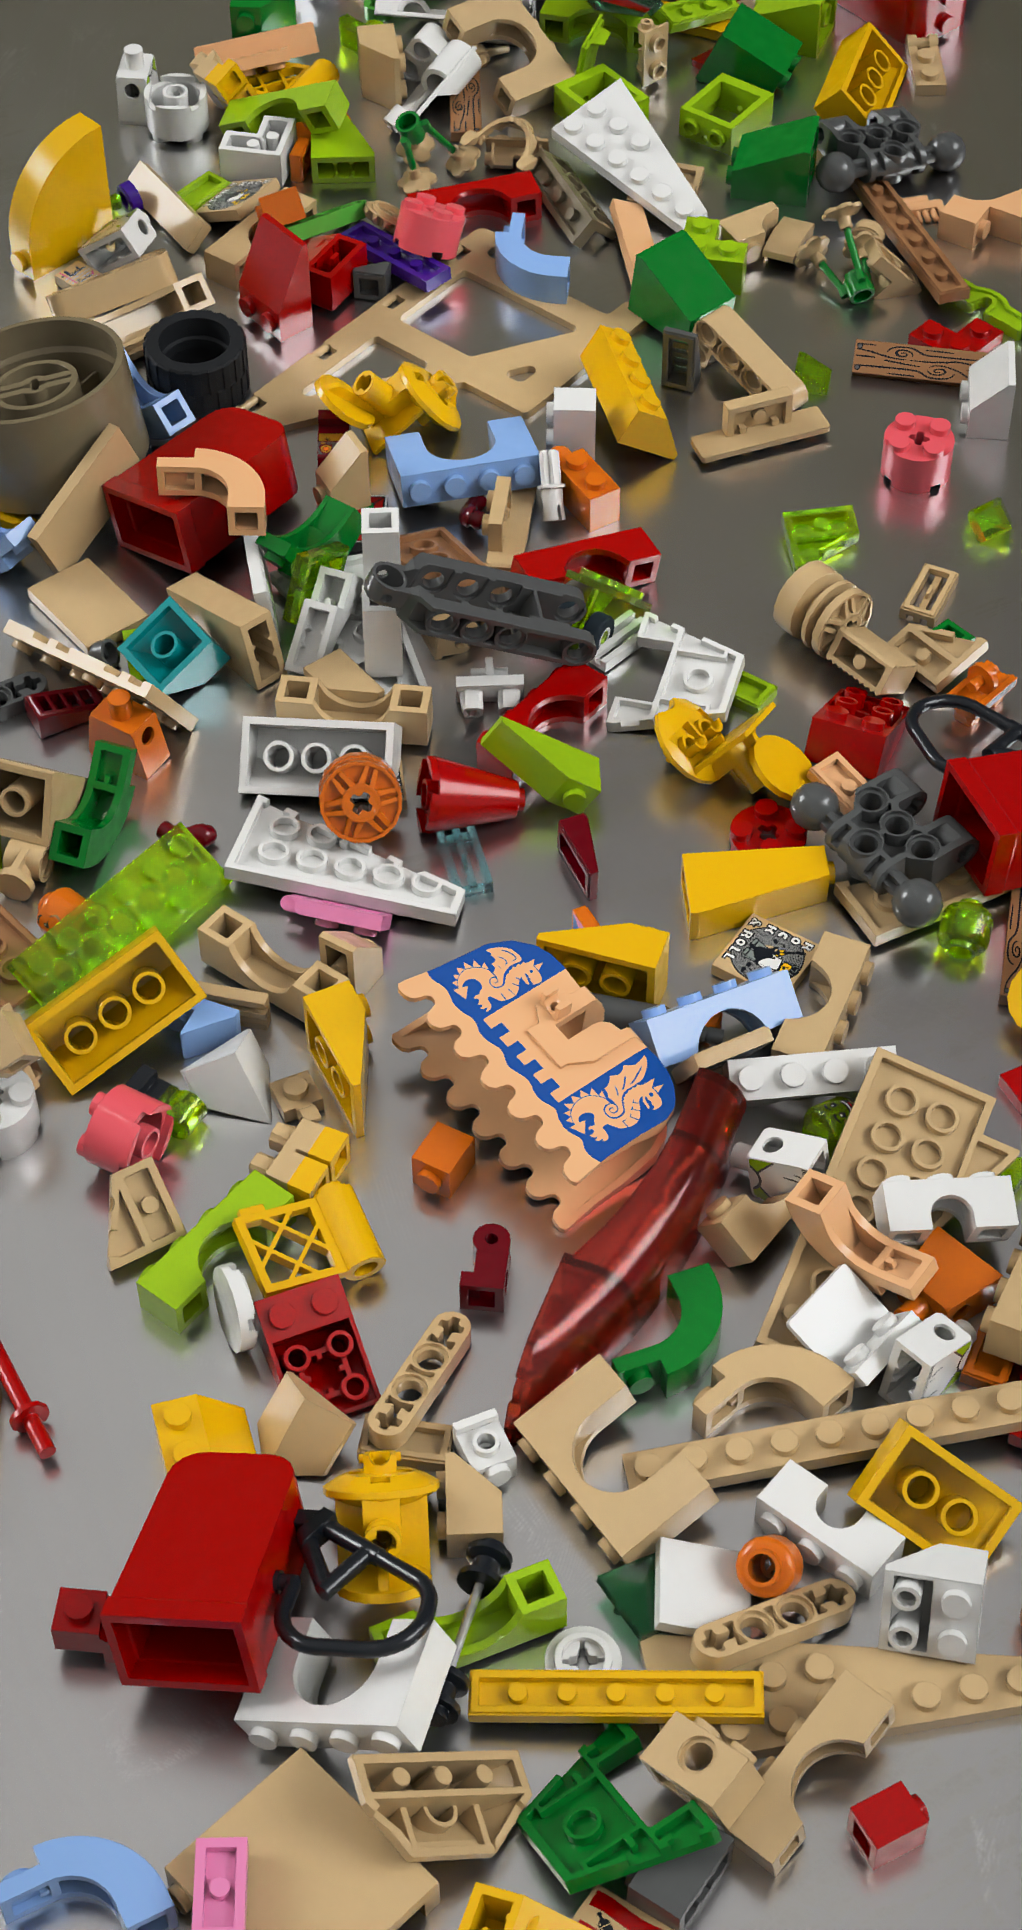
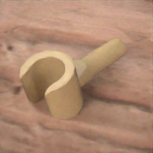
M481 43L474 45L477 47L475 51L481 59V68L489 64L490 57L509 53L510 51L508 45L495 48H485Z

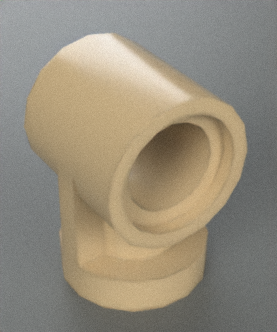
M11 838L4 851L3 868L0 869V892L6 897L17 901L30 899L35 889L34 881L46 882L53 871L55 861L48 859L50 846L45 847Z

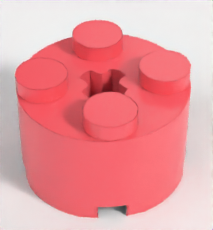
M417 193L416 198L405 197L401 202L393 242L399 241L398 247L419 256L431 258L432 253L436 252L443 253L441 258L443 260L454 259L457 255L466 218L464 215L465 207L455 203L444 205L435 202L436 197L427 193Z
M910 412L897 414L895 421L889 424L884 432L880 467L883 478L886 475L891 480L892 487L912 494L928 493L931 487L940 484V488L944 486L950 478L955 443L951 423L945 418L914 415Z
M125 1084L117 1085L107 1094L100 1091L91 1101L89 1114L92 1117L86 1132L78 1141L77 1154L83 1156L87 1162L112 1174L150 1156L160 1161L168 1146L173 1130L174 1117L167 1114V1111L172 1110L170 1105Z

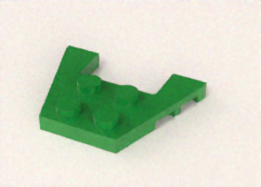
M603 1723L605 1730L589 1746L583 1744L578 1750L580 1758L563 1777L556 1774L516 1820L523 1836L570 1895L710 1847L722 1841L718 1827L694 1799L654 1826L648 1827L606 1778L605 1774L643 1750L639 1736L628 1723Z

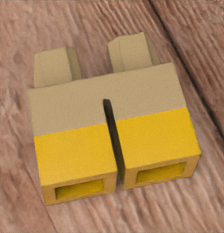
M214 49L209 55L199 52L190 62V67L200 83L203 82L206 85L208 95L216 106L224 112L230 100L258 95L237 63L229 58L223 63Z
M302 1118L297 1127L277 1122L268 1140L269 1148L279 1152L278 1155L274 1158L262 1152L256 1153L249 1164V1173L257 1170L293 1194L295 1202L316 1197L319 1188L329 1182L337 1181L351 1161L349 1134Z

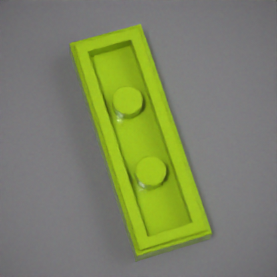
M678 0L655 6L653 16L660 24L667 21L669 23L668 32L672 34L730 19L738 9L739 4L736 0Z

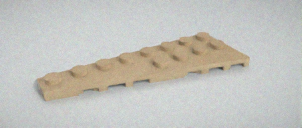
M638 1635V1647L643 1669L699 1670L690 1658L693 1636ZM797 1643L728 1670L764 1671V1724L710 1725L719 1732L720 1740L728 1745L733 1740L739 1742L752 1752L757 1759L767 1758L771 1755L778 1756L788 1744L785 1741V1737L793 1723L801 1716L805 1719L808 1718L818 1705L815 1702V1698L824 1683L831 1677L837 1680L845 1669L894 1704L896 1719L882 1738L1022 1715V1656L976 1654L975 1664L883 1650L877 1647ZM656 1724L658 1733L665 1724ZM710 1762L703 1765L700 1769L706 1768Z

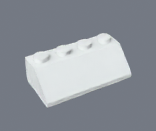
M243 716L238 793L319 797V783L324 770L336 758L350 752H367L382 758L393 769L397 778L401 762L403 727L392 722ZM365 792L361 796L354 794L352 796L353 799L368 800L367 793Z

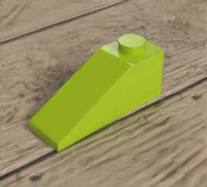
M503 716L481 738V746L544 799L553 804L581 814L601 793L598 757Z

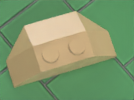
M518 1750L352 1754L347 1759L361 1808L407 1862L492 1858L514 1826L522 1809L532 1797Z

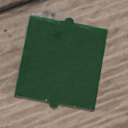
M655 1553L598 1576L596 1582L614 1605L613 1612L616 1615L622 1616L639 1641L663 1632L654 1630Z

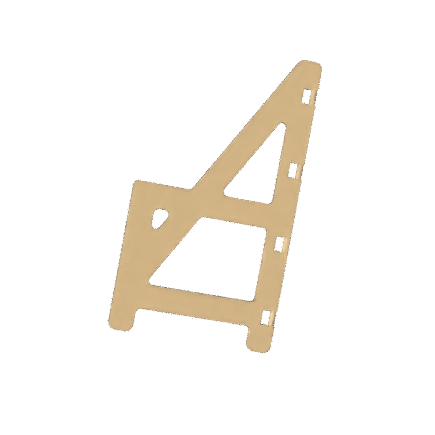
M479 228L460 241L457 255L464 252L466 255L460 260L456 258L443 260L441 259L442 255L436 258V260L451 268L452 279L428 293L405 281L325 340L323 345L311 354H306L256 391L253 397L242 405H237L236 408L249 411L256 404H260L262 407L254 413L280 422L285 432L318 424L319 410L329 409L321 401L318 394L306 396L308 392L315 388V381L321 375L334 374L371 345L381 344L423 366V369L432 375L438 370H444L454 381L457 389H466L515 416L529 419L547 405V402L554 399V387L568 388L587 373L580 355L600 325L613 329L616 327L621 328L632 337L648 323L628 309L629 302L621 304L611 313H602L568 296L567 304L540 302L519 295L508 288L497 274L495 258L491 257L495 253V232L486 228ZM469 278L574 332L476 356H468L403 321L459 279ZM395 301H398L400 303V305H398L394 309L388 307ZM328 351L332 353L326 360L320 358ZM528 372L534 373L524 381H516L510 378ZM391 376L381 379L386 382Z

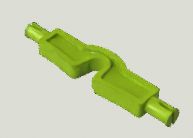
M963 278L971 288L970 298L952 303L966 313H971L980 308H987L983 312L982 320L1004 332L1003 334L1013 340L1020 341L1022 339V313L1012 308L1007 299L1000 293L989 288L976 286Z

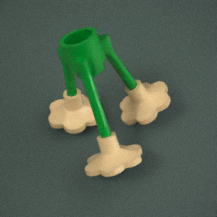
M406 111L398 116L395 126L400 134V142L396 146V152L398 156L403 157L408 167L403 177L398 180L397 185L400 190L404 191L405 195L430 190L431 185L437 182L436 174L431 172L429 167H420L417 162H428L431 158L430 152L435 148V141L432 137L428 136L427 132L448 150L450 158L447 160L445 167L455 178H460L465 173H470L475 169L476 160L481 155V151L477 146L452 145L432 127L428 119L421 120L414 111Z
M860 201L854 203L845 202L837 207H831L825 210V214L821 216L823 221H838L840 231H844L846 239L844 240L845 247L842 250L843 256L851 258L854 269L845 274L844 284L826 264L827 259L824 256L828 252L827 246L830 242L826 235L820 238L817 235L810 237L806 244L796 250V259L794 260V264L798 268L804 266L809 268L813 265L817 269L821 268L837 288L841 299L849 298L852 304L868 301L874 296L876 290L872 282L870 268L866 263V260L869 258L863 245L872 237L881 244L883 243L881 236L872 235L869 231H861L856 236L852 235L851 229L853 224L850 216L857 214L859 209L862 208Z

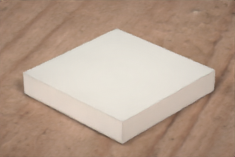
M660 1537L655 1544L654 1630L693 1636L697 1628L751 1607V1593L743 1588L736 1572V1561L740 1551ZM751 1627L743 1628L741 1630L742 1633L751 1638Z

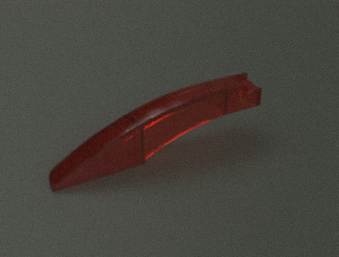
M702 1067L699 1068L672 1134L655 1164L637 1189L613 1217L576 1253L572 1255L564 1252L528 1336L515 1375L517 1379L512 1393V1400L508 1402L504 1432L512 1448L523 1437L513 1422L596 1355L600 1354L610 1364L611 1359L615 1358L632 1340L666 1296L667 1276L682 1271L702 1235L697 1227L708 1216L705 1212L707 1207L719 1198L730 1171V1156L733 1150L734 1138L747 1108L746 1099L742 1091L723 1075Z

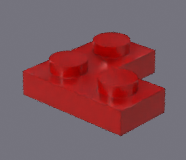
M979 318L971 321L957 333L932 319H928L909 333L908 344L989 353L1002 343L1004 332Z

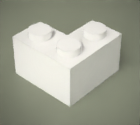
M265 115L257 133L226 130L218 148L221 177L230 182L277 178L281 188H283L290 171L289 154L297 141L296 119Z
M554 387V402H547L546 407L547 428H553L547 429L546 450L552 449L555 446H565L571 452L583 448L595 460L596 388Z

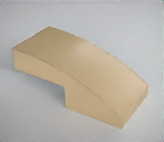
M784 216L770 234L763 248L762 256L793 264L796 259V250L813 236L815 223Z

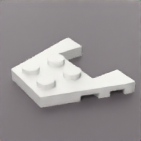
M645 612L636 636L637 645L639 647L671 651L654 701L648 702L615 696L606 720L607 732L655 729V715L667 711L672 698L687 699L701 707L714 721L720 718L722 722H726L745 666L744 655L706 637L700 640L685 633L684 627L675 623L669 626L659 621L658 615Z

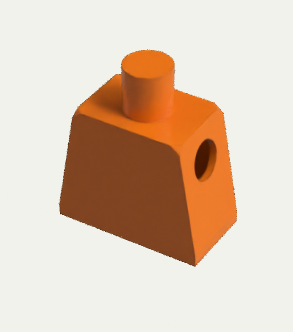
M115 689L111 691L91 712L89 716L90 753L93 754L96 740H105L135 748L137 753L133 774L145 780H148L170 757L156 713L152 709L131 700L130 693L127 690Z
M938 1226L918 1251L935 1257L939 1269L915 1301L897 1294L899 1301L903 1304L894 1311V1314L912 1310L921 1321H924L937 1312L943 1313L954 1323L959 1319L967 1321L985 1310L988 1304L993 1305L996 1303L993 1302L998 1282L1003 1275Z

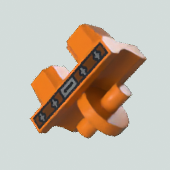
M989 660L976 662L968 669V676L947 694L965 696L989 708H995L1003 701V696L1016 686L1018 677L1001 672L998 666ZM954 708V719L965 726L972 728L980 721V718L974 714Z

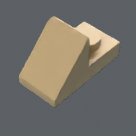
M872 237L863 245L869 258L866 260V263L872 271L871 278L876 289L872 297L873 299L917 295L922 291L915 272L878 240Z

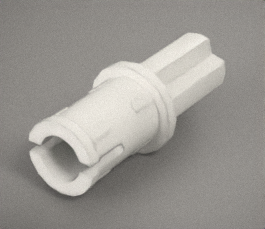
M555 449L542 450L539 452L541 485L538 486V490H541L543 522L566 520L563 504V488L566 485L561 482L559 452Z

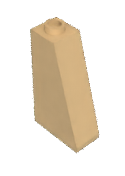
M197 572L166 588L168 596H171L231 657L226 664L254 689L260 690L281 678V674H288L284 670L285 662L269 609Z

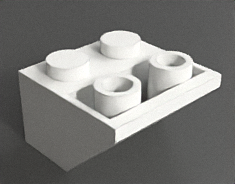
M939 1543L887 1563L884 1576L878 1649L975 1664L989 1551Z

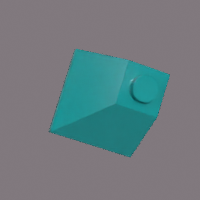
M171 596L117 648L148 683L153 684L166 695L206 684L231 659L221 646Z

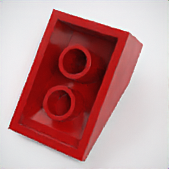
M264 213L260 216L239 281V307L246 317H250L266 333H270L280 342L313 326L308 247L306 242L268 213Z

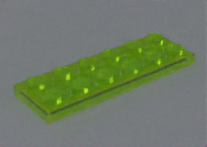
M179 822L11 961L6 968L43 1007L152 926L156 925L165 939H167L227 888L233 880L224 878V869L188 829Z

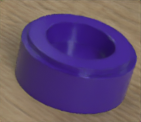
M127 180L117 185L118 198L127 212L136 208L143 210L141 196L131 181Z

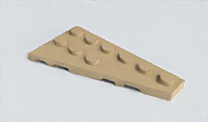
M9 619L2 631L14 640L11 646L29 657L32 656L33 652L42 655L40 661L56 671H60L62 666L71 670L68 676L84 685L90 684L98 688L97 691L105 696L115 689L127 690L130 693L131 700L152 709L156 713L159 723L173 731H176L178 726L192 732L199 720L153 684L146 681L142 682L127 672H120L103 661L72 647L64 646L55 639H48L20 623Z

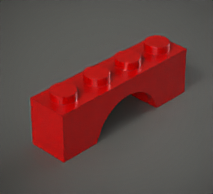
M530 170L407 194V197L416 198L417 193H427L436 197L435 202L444 205L447 203L459 204L465 207L464 215L466 218L487 215L498 217L510 224L512 212L525 213V222L542 219V192Z
M642 527L513 555L510 572L563 584L580 577H598L609 580L626 589L655 582L662 554Z
M563 664L561 667L555 668L550 676L537 688L531 689L513 709L507 710L503 717L536 731L557 722L585 724L607 704L608 677L586 664L580 666ZM488 730L483 731L476 741L477 768L517 780L519 783L522 780L481 746V738Z

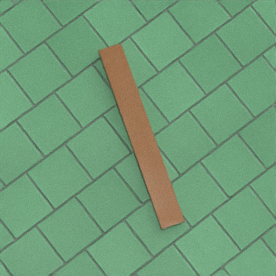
M855 178L850 187L877 223L882 226L885 234L936 302L944 304L969 299L971 288L887 180H874L871 183H863L859 178Z

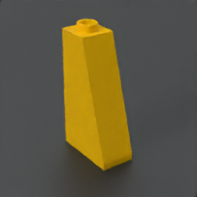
M825 846L682 854L681 887L689 940H696L741 927L753 913L768 919L826 902L829 885H834L836 876L834 861H827Z

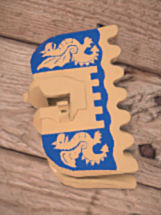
M512 940L488 943L435 969L398 983V993L407 1001L418 1002L428 999L434 1003V1006L423 1016L398 1032L393 1033L392 1043L402 1052L409 1053L419 1049L427 1053L428 1056L421 1062L420 1073L426 1080L435 1082L446 1078L453 1082L454 1085L447 1091L446 1102L450 1108L458 1111L475 1108L479 1111L480 1114L473 1121L472 1131L480 1140H490L499 1137L505 1140L506 1145L499 1153V1162L507 1170L527 1167L532 1171L533 1174L526 1181L525 1188L530 1198L541 1201L552 1197L559 1201L560 1205L554 1210L552 1218L553 1224L559 1232H568L595 1208L644 1174L656 1162L664 1148L667 1136V1122L672 1116L675 1107V1089L671 1076L659 1058L649 1050L630 1027L620 1030L610 1022H603L605 1010L602 1003L587 987L583 986L580 988L567 969L552 954L536 945Z

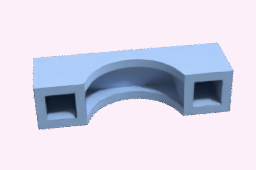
M765 966L746 973L748 980L737 984L736 979L733 978L712 985L714 993L702 997L701 992L696 991L676 998L678 1006L666 1009L665 1004H660L641 1011L642 1019L628 1024L649 1050L659 1058L662 1064L668 1067L698 1053L701 1032L709 1019L718 1012L733 1016L743 1024L748 1032L763 1026L771 1029L782 1025L784 1019L800 1018L803 1015L788 969L772 972L770 966Z

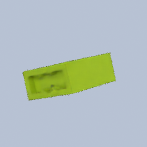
M601 63L554 84V112L565 119L621 78L649 121V96L607 65Z
M721 73L680 107L679 135L731 156L733 147H739L742 134L763 129L772 121L774 93ZM720 107L739 116L729 123L709 113L715 108Z

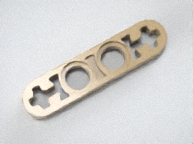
M453 1311L444 1312L436 1316L368 1416V1436L374 1446L383 1450H395L402 1447L408 1441L470 1347L471 1323L465 1315ZM444 1335L449 1336V1338L446 1341V1346L443 1345ZM425 1359H437L443 1365L435 1370H427L420 1367L419 1363ZM412 1389L420 1392L422 1396L415 1401H405L399 1398L398 1394L404 1390ZM394 1413H395V1414H397V1416H396V1426H392V1425L390 1426V1424H391L392 1421L394 1420Z
M828 1578L704 1624L697 1628L693 1635L690 1649L691 1661L702 1671H728L841 1627L848 1623L852 1617L856 1594L848 1583L840 1579ZM789 1611L796 1612L804 1617L805 1622L793 1624L786 1621L781 1614ZM745 1627H756L763 1631L766 1637L758 1640L751 1639L744 1635L741 1630Z

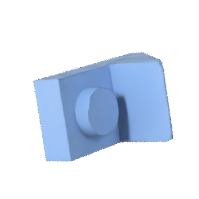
M203 999L169 1024L168 1027L175 1031H181L183 1058L187 1059L213 1051L240 1034V1013L237 1009Z

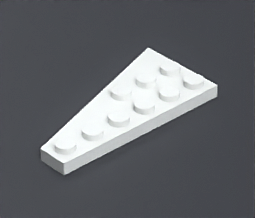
M258 794L224 865V878L453 927L456 926L464 905L466 891L429 872L415 873L402 867L403 860L392 855L387 859L372 853V846L366 843H352L339 838L323 823L309 824L299 819V812L288 807L281 811L271 806L270 799Z

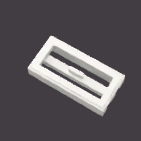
M629 609L614 620L615 626L612 637L601 644L590 663L606 673L638 650L640 647L637 645V634L623 643V641L639 631L643 617L640 616L636 619L635 612ZM610 650H613L611 653H609L608 655H606L604 658H602V659L600 658V657H602L603 655H605L607 652H609Z

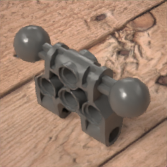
M902 106L871 110L867 116L866 126L857 125L847 115L821 119L819 122L817 148L823 157L816 166V179L820 187L827 192L841 193L850 188L855 178H859L863 183H871L874 180H886L890 184H896L902 180L903 176L922 173L929 164L939 172H951L959 168L964 161L966 146L960 136L953 132L945 131L933 136L928 145L924 147L918 140L921 124Z
M899 768L891 769L858 787L855 791L854 808L844 816L839 814V800L834 790L820 782L803 784L794 792L790 802V812L795 823L809 831L823 830L826 833L825 844L833 851H836L838 856L847 864V871L850 876L869 883L871 888L878 894L889 892L893 896L891 900L892 909L897 920L905 926L914 929L930 926L939 918L943 908L941 892L935 884L967 864L975 856L980 846L979 841L951 815L943 816L925 826L916 824L913 817L926 804L927 793Z

